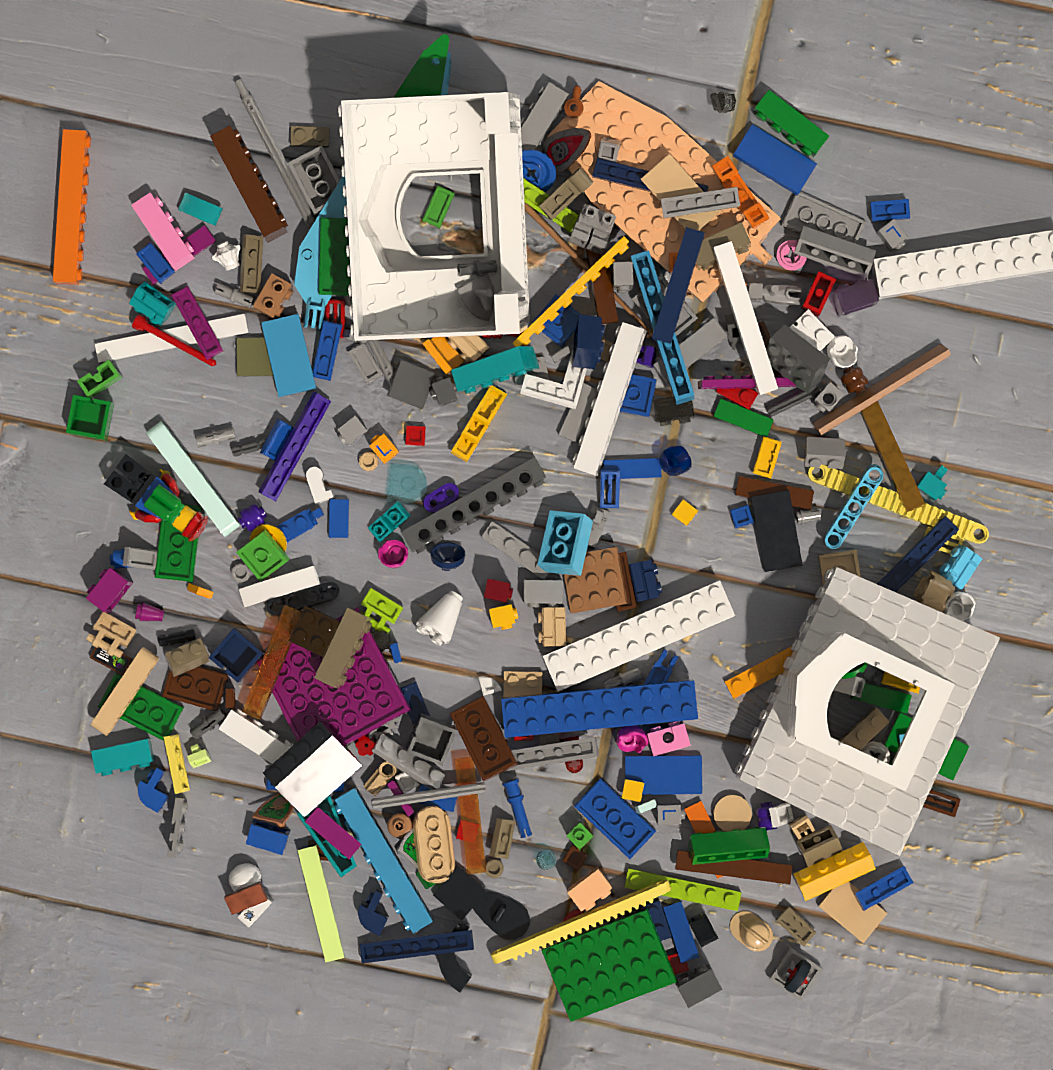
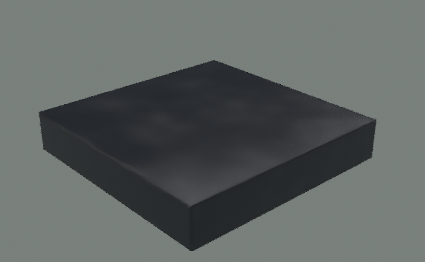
M457 866L433 896L459 919L463 920L487 890L461 867Z

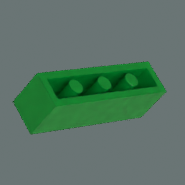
M770 90L767 91L754 109L755 116L762 122L767 121L771 124L770 128L776 133L781 132L786 136L785 139L792 145L797 144L801 147V152L806 156L811 155L814 157L829 138L827 133Z
M758 827L749 830L734 829L727 832L695 833L690 835L688 842L692 865L768 858L770 851L766 828Z

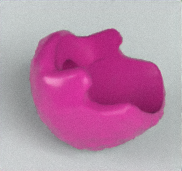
M637 725L623 726L617 733L616 744L624 752L636 751L641 753L643 748L648 745V737L645 731Z

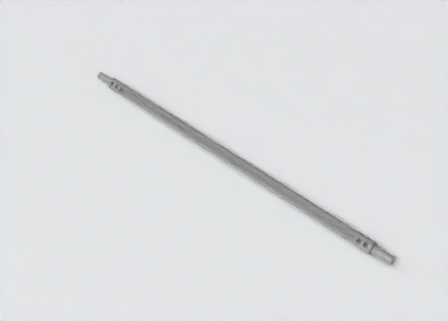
M239 79L235 81V84L243 98L242 102L310 230L316 218L252 95H249L243 81ZM344 296L350 308V305L353 304L352 297ZM367 340L388 384L391 385L395 371L379 340Z

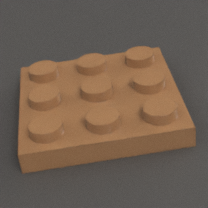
M618 547L586 552L581 576L564 574L570 613L628 604Z

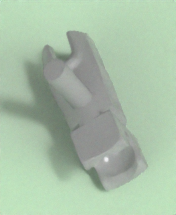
M749 283V286H747L751 302H760L762 299L767 303L800 305L801 298L790 297L788 292L799 295L801 287L766 285L763 288V284Z

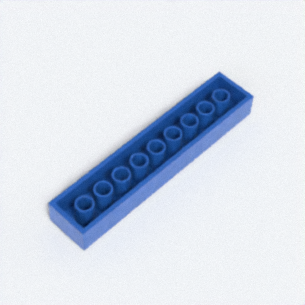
M693 679L501 698L505 738L698 719L695 682Z

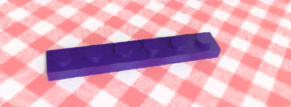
M316 392L312 393L261 485L259 493L275 502L277 501L329 407L330 400Z

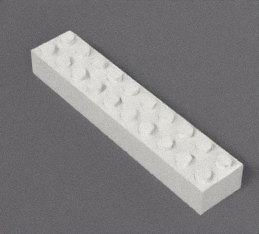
M1053 230L874 259L871 268L876 298L879 300L1052 272Z
M717 581L543 656V659L557 691H561L732 618L735 614L721 581Z

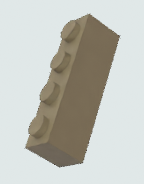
M351 608L346 609L314 677L315 679L334 688L344 685L347 679L346 672L348 668H352L355 662L354 655L363 645L364 641L362 638L365 633L369 632L372 623H370L372 618Z

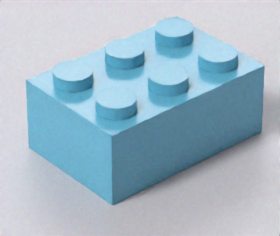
M550 510L537 565L545 572L581 576L593 521L582 513Z

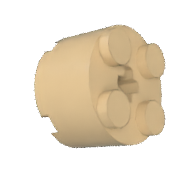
M929 570L926 572L929 574L928 577H922L913 596L916 597L917 602L943 613L946 608L945 602L948 596L950 597L953 594L955 586L952 585V581Z

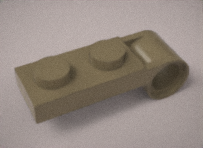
M580 167L538 207L550 220H553L580 193L590 187L594 181Z

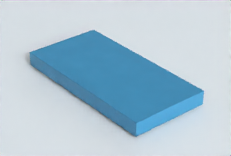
M299 314L261 322L278 397L316 389Z

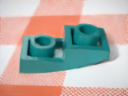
M185 192L178 210L216 226L223 208Z
M398 501L373 522L368 529L381 542L411 515Z

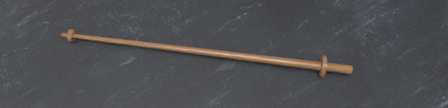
M524 203L525 211L587 272L589 266L532 207ZM614 293L615 300L649 333L646 337L650 339L653 336V330L651 331Z

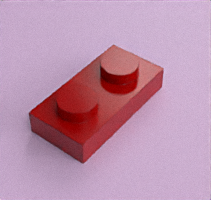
M750 388L716 390V393L750 410L758 395L757 392Z

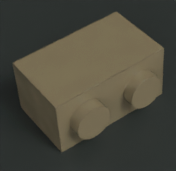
M201 638L165 653L166 662L173 677L209 662V654Z
M831 825L796 841L808 867L843 851Z

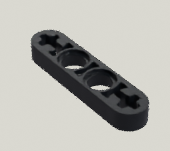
M327 582L272 598L267 603V612L271 616L276 617L301 610L304 606L312 607L335 600L339 595V587L336 583ZM328 587L336 589L333 596L327 593L323 594L324 599H321V593L318 589H322V593L328 591ZM315 592L318 598L316 601L311 602L307 599V594ZM291 597H296L299 600V605L291 607L288 604V600ZM285 599L287 610H284V606L279 607L278 612H275L274 609L270 610L272 603L281 605L283 604L281 600Z

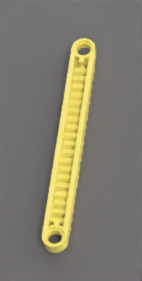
M822 464L820 467H817L823 472L821 478L816 479L812 476L814 467H809L807 472L810 481L848 496L860 479L848 473L828 468V466ZM867 486L859 488V493L862 495L869 492ZM878 486L868 502L930 527H934L946 516L959 528L954 535L975 544L984 543L989 537L988 529L985 526L927 503L924 506L906 512L898 493L885 487ZM976 529H981L984 533L981 540H977L973 535Z
M667 879L659 881L499 948L490 954L494 964L501 963L510 958L517 960L518 955L524 957L525 952L532 954V949L539 951V946L546 948V943L553 945V940L560 942V937L566 940L568 934L573 937L575 931L581 933L582 928L589 930V925L596 927V922L603 924V919L610 921V916L616 919L618 913L623 916L625 910L632 912V907L639 909V904L646 906V901L653 903V898L669 892L672 888Z

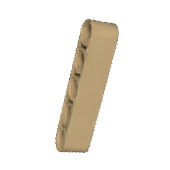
M142 647L92 721V727L106 736L109 735L160 657Z

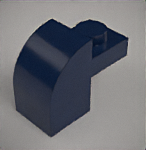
M376 889L375 893H370L366 901L369 904L368 906L360 904L358 917L361 925L366 930L380 936L389 916L375 910L383 895V892Z

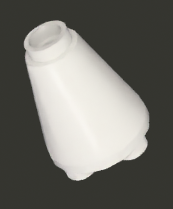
M454 591L445 594L419 618L415 630L422 635L427 634L432 638L431 641L436 645L448 644L456 625L463 598Z

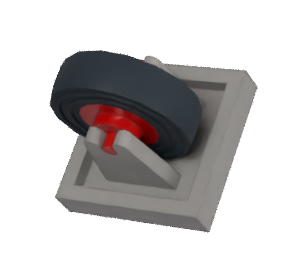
M790 947L769 980L802 1001L823 969Z

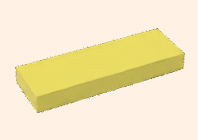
M179 735L166 736L164 741L175 794L190 791Z

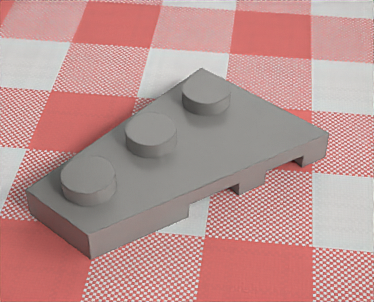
M185 797L175 798L172 816L174 829L171 830L169 837L172 850L167 851L168 858H175L179 856L180 852H183L184 841H181V834L185 833L186 828L183 815L187 814L188 802H185Z

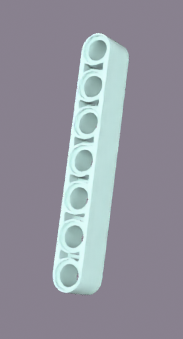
M160 421L146 432L148 437L223 536H228L240 527L239 522L165 424Z

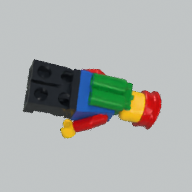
M125 454L116 468L128 476L131 481L113 471L104 485L135 505V512L129 510L132 519L141 520L146 523H159L161 520L169 521L173 527L182 532V536L188 538L189 542L198 538L207 525L208 516H204L200 511L196 512L189 506L181 503L179 488L176 481L170 476V472L159 469L162 476L155 477Z

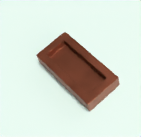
M257 882L225 895L224 899L233 915L266 902L268 897L261 882Z

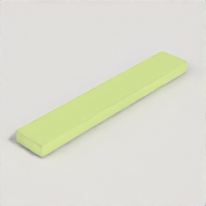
M317 845L298 849L325 962L342 959L345 956Z

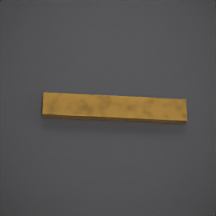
M876 401L860 412L906 512L924 506L925 502L879 402Z

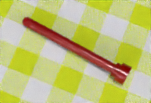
M138 314L133 321L132 328L138 331L146 330L210 366L216 365L215 359L210 358L206 360L202 352L149 324L146 317Z

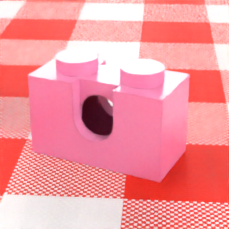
M679 721L668 723L669 727L661 729V726L650 728V732L646 734L653 756L691 746L684 723L680 724ZM666 732L673 734V740L670 743L663 741V735Z

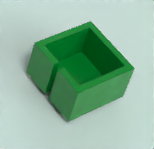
M73 395L66 433L107 441L114 403Z

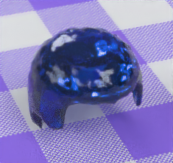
M670 446L659 457L661 468L669 476H679L689 471L692 467L691 457L682 446Z

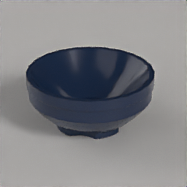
M440 543L431 549V561L442 570L450 571L463 564L465 550L455 543Z

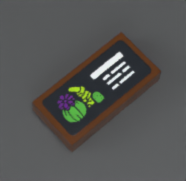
M95 647L90 656L92 660L121 675H124L133 658L125 654L121 658L114 655L110 656L107 654V651L100 647Z

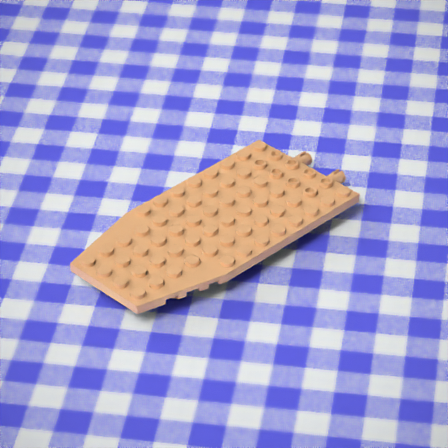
M598 81L581 99L584 106L582 115L577 118H571L567 115L547 138L557 132L571 128H584L591 132V139L587 148L568 170L573 174L581 167L594 181L584 191L590 203L597 209L616 216L614 224L644 251L649 250L651 258L669 273V253L679 252L685 229L674 217L663 219L661 202L653 193L592 178L601 140L603 137L621 141L616 163L647 171L653 169L670 153L695 183L707 185L708 191L724 189L712 169V165L717 163V161L668 117ZM577 105L571 111H576ZM754 194L753 196L757 202L761 204L770 217L767 221L753 229L738 208L735 207L720 210L721 212L699 230L705 232V239L742 222L751 241V247H749V251L741 255L736 253L739 266L752 254L764 265L772 259L773 256L760 245L767 238L768 233L781 220L775 212ZM717 262L713 263L714 266L705 271L703 269L698 270L695 265L688 291L701 303H704L713 292H716L724 284Z

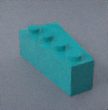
M518 346L452 369L451 372L457 392L470 394L476 392L478 387L487 388L493 386L494 382H505L510 380V377L522 376L529 371L539 369V364L533 346Z

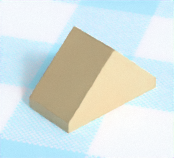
M805 814L788 824L798 840L816 832Z

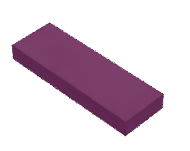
M318 807L305 821L348 859L362 845Z

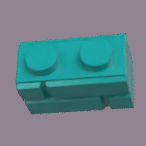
M147 282L138 286L129 302L136 312L143 313L149 317L152 323L159 324L160 326L168 320L176 305L174 301Z

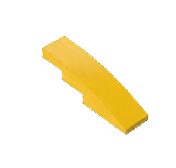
M495 386L489 387L453 447L451 454L468 462L504 402L507 393Z

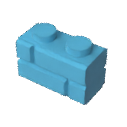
M959 544L958 547L956 546L952 549L948 562L941 566L940 575L952 581L955 589L962 591L982 558L968 547Z

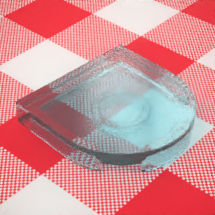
M391 463L387 502L414 503L421 499L427 490V479L423 471L413 465Z

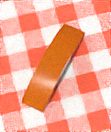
M728 156L712 165V169L724 189L738 188L740 207L737 208L753 229L770 219L738 174V170Z

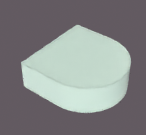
M654 799L636 805L634 808L636 813L640 814L655 808L657 804Z

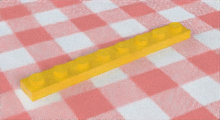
M625 236L532 323L513 344L516 347L527 346L532 341L530 337L534 333L538 335L545 328L543 324L547 320L552 322L559 315L557 311L562 306L566 308L573 302L571 297L576 293L580 295L587 288L585 284L589 280L594 282L601 275L599 271L604 266L608 268L615 261L613 257L617 253L622 255L629 248L627 246L629 241Z

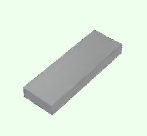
M583 383L576 409L570 408L558 435L576 443L591 411L592 402L599 393L596 388Z

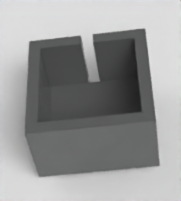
M419 713L413 727L414 732H411L405 747L406 751L409 754L443 766L457 732L456 726Z
M705 964L699 965L694 969V973L690 975L685 973L677 978L678 981L675 984L688 1008L723 990L709 964L706 966Z

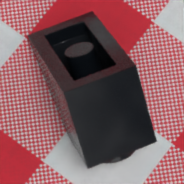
M699 913L691 917L692 921L689 922V925L701 948L719 939L706 914L702 915Z

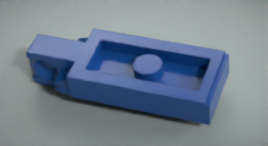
M321 508L313 512L310 509L304 510L276 527L283 532L288 543L314 528L318 524L316 519L322 517L324 513Z

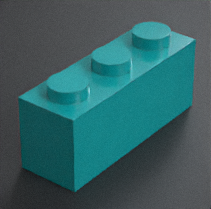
M150 738L91 751L95 774L101 773V776L113 774L112 770L120 769V772L132 770L131 766L139 765V768L151 766L150 762L155 761Z

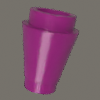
M146 603L138 604L135 619H140L139 621L162 622L164 610Z

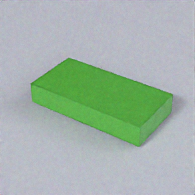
M437 186L422 221L440 229L455 193Z

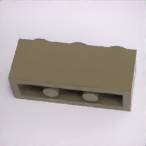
M742 222L703 239L696 262L698 270H708L714 266L713 263L717 262L712 247L732 241L735 253H738V255L749 251L751 241Z

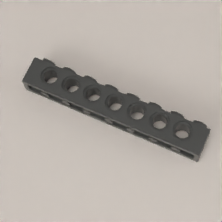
M534 457L401 531L412 553L416 551L418 554L427 549V544L431 542L436 544L444 539L443 535L449 532L452 535L460 531L461 525L465 523L470 525L476 522L477 516L481 514L487 516L494 512L493 508L500 504L503 507L510 503L511 497L517 495L519 498L528 492L527 488L531 486L537 488L544 484L546 475ZM523 473L530 476V481L526 484L521 483L519 480L520 475ZM505 483H511L514 486L511 493L503 491L502 487ZM494 492L497 495L496 501L488 502L486 500L487 493ZM473 501H477L480 504V509L477 512H472L469 509V505ZM455 511L463 513L461 521H455L452 518ZM439 520H444L447 524L446 528L442 531L436 529V523ZM423 529L430 532L427 540H422L419 537V532Z

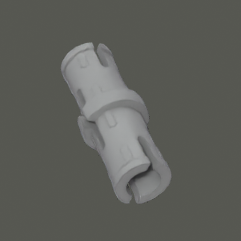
M218 283L217 288L224 290V292L216 289V295L230 299L232 303L237 302L248 308L252 307L253 304L246 300L254 302L255 297L239 292L237 288L232 289Z
M233 427L219 431L212 430L211 433L196 436L198 448L210 444L218 445L220 444L219 442L236 439Z

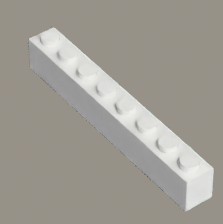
M622 322L621 326H618L615 337H617L616 343L612 344L609 355H611L609 363L606 362L603 373H605L603 381L600 380L597 387L598 397L597 399L594 398L591 410L593 411L591 417H588L585 422V428H587L585 435H582L579 440V446H581L579 453H576L573 458L572 464H574V469L595 476L599 475L647 332L645 329Z

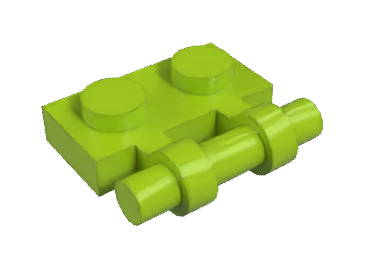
M370 588L361 605L367 608L365 613L361 611L362 614L370 617L371 613L374 612L382 617L380 622L372 618L370 623H372V627L375 628L376 632H382L385 635H388L391 630L385 626L387 620L394 624L404 609Z

